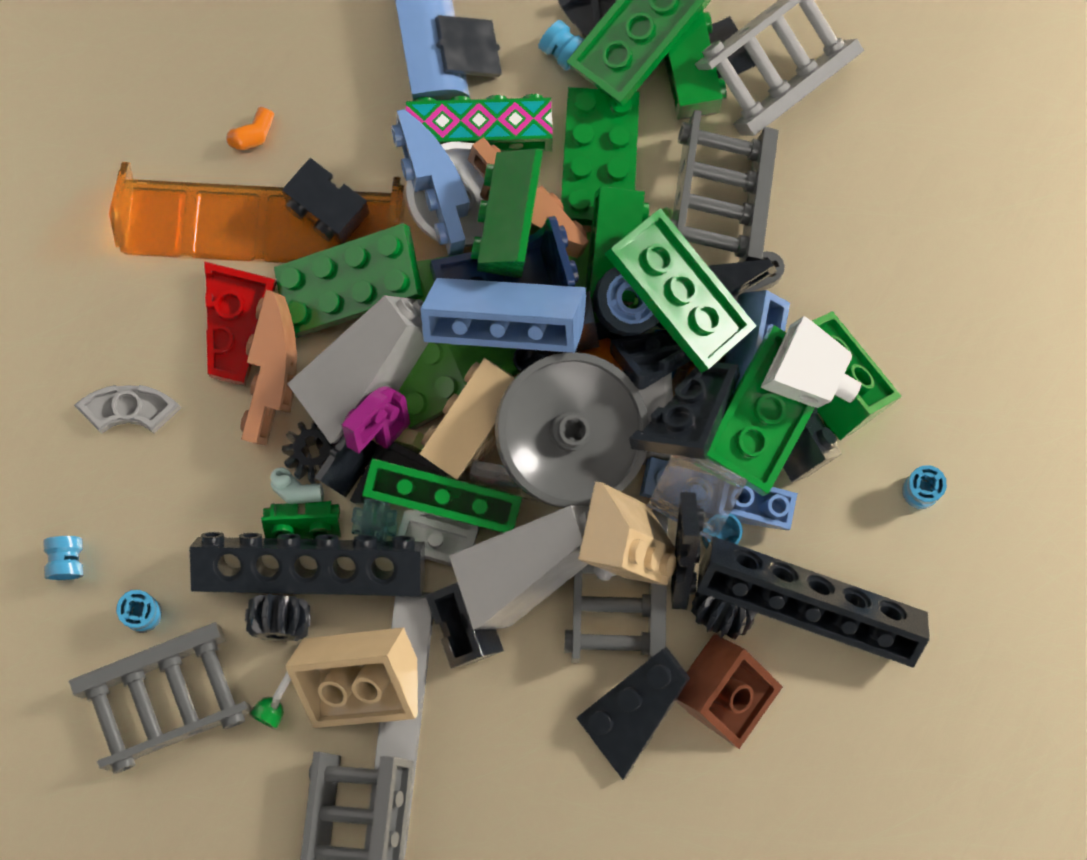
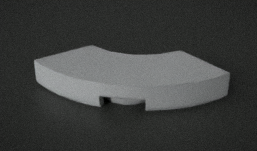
M142 385L108 386L90 393L74 405L101 434L113 426L126 423L141 425L156 433L181 409L180 405L166 394Z

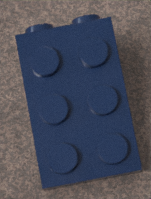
M556 216L547 217L542 228L529 236L522 279L477 271L478 260L471 259L472 252L431 260L429 265L434 282L436 278L575 287V283L579 280L576 263L574 260L569 261L567 255V232L563 225L559 226Z

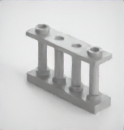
M778 0L723 43L719 40L708 46L702 52L704 57L695 65L698 70L717 68L743 109L741 111L742 117L733 123L735 128L742 136H755L764 127H767L860 55L864 49L858 39L842 40V38H837L814 0ZM797 4L800 5L825 46L823 48L824 54L816 60L808 57L783 17L787 11ZM770 24L797 65L795 70L797 75L789 81L781 79L755 37ZM742 46H744L770 87L768 91L770 96L762 102L754 101L727 58Z

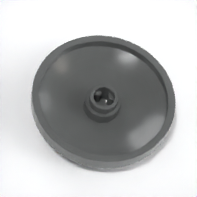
M577 352L560 353L545 357L531 364L509 384L497 409L495 440L505 470L517 486L532 498L559 508H565L570 505L590 507L595 482L604 483L622 492L636 477L645 460L647 451L631 449L629 438L636 430L643 431L649 424V419L644 401L636 386L615 365L590 354Z

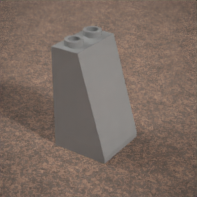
M384 296L287 383L330 444L338 443L343 436L342 423L346 415L352 409H356L373 391L383 386H388L397 392L399 391L429 343L424 342L420 310L424 303L423 301Z
M570 505L449 556L473 630L500 629L512 626L588 565V563L580 561L578 558L590 507Z

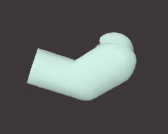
M279 467L272 471L270 476L271 487L286 503L305 504L322 502L324 500L321 483L302 485L284 467Z

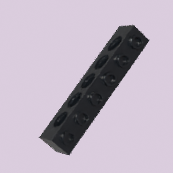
M206 532L201 534V537H197L189 547L191 592L421 596L425 587V541H415V538L412 536H396L392 538V541H378L377 537L373 535L355 536L353 540H338V536L333 534L318 535L315 539H300V535L293 533L280 534L277 538H262L260 533H243L239 535V538L224 537V533ZM231 554L236 556L240 561V567L233 568L227 565L224 555ZM262 556H273L277 560L279 568L271 569L265 566ZM309 556L313 558L317 568L312 570L306 569L301 565L299 557ZM380 557L389 559L393 563L394 569L391 571L379 569L375 559ZM337 558H350L355 564V569L345 570L341 568Z
M715 536L712 537L699 564L697 592L912 668L916 665L930 640L927 611Z

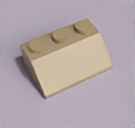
M485 358L481 363L475 362L464 377V381L467 382L464 389L459 395L453 394L445 404L442 412L446 415L438 427L433 425L424 435L421 441L424 448L420 455L456 480L471 482L496 445L495 419L497 409L505 390L515 377Z
M595 482L578 560L626 579L668 586L669 577L673 575L676 568V556L674 555L676 548L650 506L604 483Z
M404 627L304 638L285 665L313 728L415 719L418 714L417 657Z

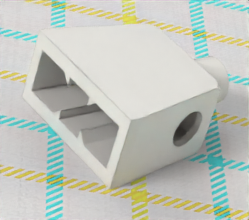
M803 316L789 326L761 388L819 408L829 403L834 395L851 403L861 388V382L845 374L852 358L850 351L810 319Z

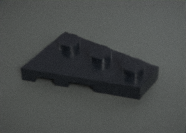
M716 362L703 373L695 367L675 388V396L664 408L658 407L650 415L651 422L643 431L636 430L629 438L631 449L705 460L740 377L738 365Z
M680 492L675 537L676 549L674 553L676 556V568L671 576L670 585L672 609L687 610L690 595L696 594L697 573L694 572L695 563L699 564L700 561L699 539L700 531H703L704 508H697L695 492Z
M667 647L660 650L576 717L622 780L628 777L634 768L635 762L642 751L646 749L661 721L667 716L690 679L689 675Z

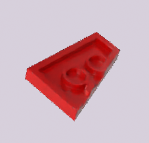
M204 261L206 275L205 303L207 308L208 375L210 378L246 386L252 364L247 363L246 346L249 337L256 330L258 319H256V308L259 300L264 298L266 290L275 291L276 280Z

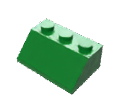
M527 149L497 152L495 164L487 163L484 186L490 187L488 201L481 200L477 222L484 223L482 237H474L471 259L478 260L477 271L522 279L543 150Z
M832 311L812 320V322L850 351L852 358L845 374L861 382V388L851 403L834 395L829 403L817 408L824 425L841 441L870 422L899 400L902 395Z

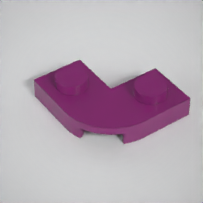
M383 386L373 391L356 409H352L346 415L342 423L347 447L359 454L375 437L376 443L388 449L410 425L406 398L403 394L388 386Z

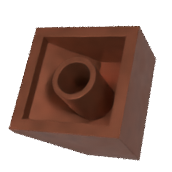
M714 633L686 672L690 679L676 702L690 715L740 749L783 686L744 648L723 637L719 638Z

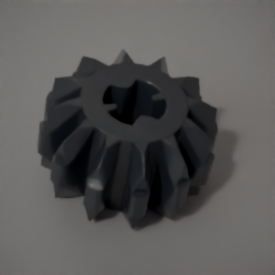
M313 420L311 429H307L303 422H299L297 425L301 433L297 435L289 431L286 436L293 444L282 446L283 454L290 456L284 461L286 468L292 469L296 467L294 476L298 480L303 478L308 472V480L311 484L316 483V474L329 457L330 450L337 445V443L330 444ZM316 444L320 455L312 458L309 447Z
M696 592L692 602L691 612L696 616L695 622L705 625L707 627L706 632L713 631L718 634L719 638L727 635L729 638L736 640L739 635H746L757 615L756 612Z
M283 594L258 595L248 600V609L245 611L246 631L252 637L261 638V640L287 642L303 639L308 636V628L311 626L310 605L304 599L296 598L295 596H284Z

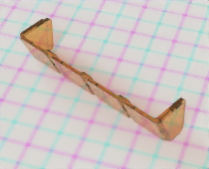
M130 162L121 163L109 209L115 246L119 247L120 252L126 255L160 257L187 255L197 259L235 261L262 259L266 262L287 263L340 244L333 238L330 242L326 241L313 229L314 224L305 217L299 220L285 208L286 201L282 193L284 187L133 179ZM393 177L391 193L355 191L367 201L370 213L345 243L404 222L405 188L404 185H401V177Z

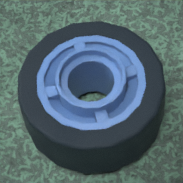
M615 267L607 271L597 282L593 293L594 312L599 322L610 332L621 336H636L655 327L659 322ZM629 290L636 294L638 298L636 309H630L623 304V291Z

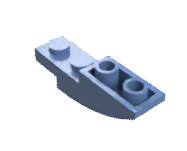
M405 109L398 110L396 125L391 126V132L395 147H402L405 157L401 159L403 176L406 181H412L415 192L425 190L429 211H436L439 223H435V232L439 245H446L448 256L461 254L464 251L466 239L459 218L468 215L470 205L464 184L455 165L433 134Z
M654 457L647 459L640 490V496L669 503L672 508L679 509L680 492H695L697 508H704L705 516L711 517L716 513L726 512L737 517L740 523L787 531L791 529L798 494L772 487L769 494L762 496L729 474L719 476Z

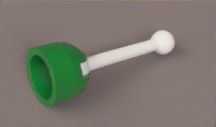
M286 672L273 697L269 696L260 699L249 714L255 720L275 730L279 726L284 714L280 699L291 681L288 672Z

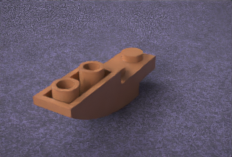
M484 137L472 145L468 161L483 179L485 178L487 163L495 164L496 153L501 152L497 146H491ZM483 183L480 196L483 200L488 201L490 187L484 186ZM541 185L536 191L529 236L542 228L547 217L556 216L559 226L563 225L567 232V255L574 258L580 257L589 243L584 228L577 221H572L563 211L564 208L560 199L554 193H548Z
M266 290L264 298H261L256 308V319H258L256 330L249 337L246 346L247 363L259 366L260 371L252 379L250 394L253 397L250 408L244 412L240 424V429L243 432L241 440L261 445H267L276 410L287 413L291 412L294 393L287 383L297 375V349L291 314L285 297Z

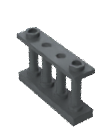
M694 110L689 122L682 123L678 135V144H683L673 215L670 220L688 242L734 252L735 257H739V262L762 260L779 130L764 127L758 139H752L751 142L699 130L702 111ZM697 144L745 155L748 160L752 161L751 171L748 170L747 173L696 162ZM692 176L742 187L743 192L748 193L747 203L744 202L743 205L691 194ZM688 208L737 219L739 224L744 225L743 234L736 238L685 226Z
M652 508L654 515L667 534L668 509ZM588 564L574 575L572 630H565L564 653H572V663H579L580 649L641 651V655H648L649 660L665 648L667 586L649 583V594H642V598L582 596V573L595 574L594 566ZM581 611L641 613L642 617H648V632H642L641 636L581 634Z
M216 622L68 680L73 695L79 698L86 697L87 701H92L111 755L97 761L99 768L104 770L112 769L113 774L120 773L136 765L134 760L221 724L223 729H228L245 722L244 715L249 714L252 709L245 701L235 705L216 651L219 650L217 644L226 641L221 627ZM192 654H196L197 658H202L221 710L202 719L198 718L180 669V665L183 664L181 659ZM157 668L160 669V672H165L184 723V726L162 734L143 682L146 679L145 673ZM122 682L124 687H129L147 737V741L127 749L107 695L110 693L108 688Z
M314 751L312 764L309 768L310 784L300 860H403L414 761L380 756L378 769L340 766L341 756ZM338 782L376 785L374 808L335 806ZM333 822L371 825L370 848L359 849L330 846Z

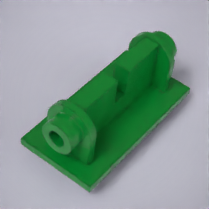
M332 500L305 503V514H299L298 504L272 503L270 507L263 508L261 522L265 538H277L278 535L286 533L298 534L300 539H315L316 536L322 534L337 535L338 538L341 537L339 524L340 504H332Z

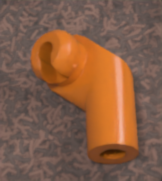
M258 107L252 124L228 131L226 136L227 144L231 148H236L240 151L262 145L266 140L275 114L269 109Z

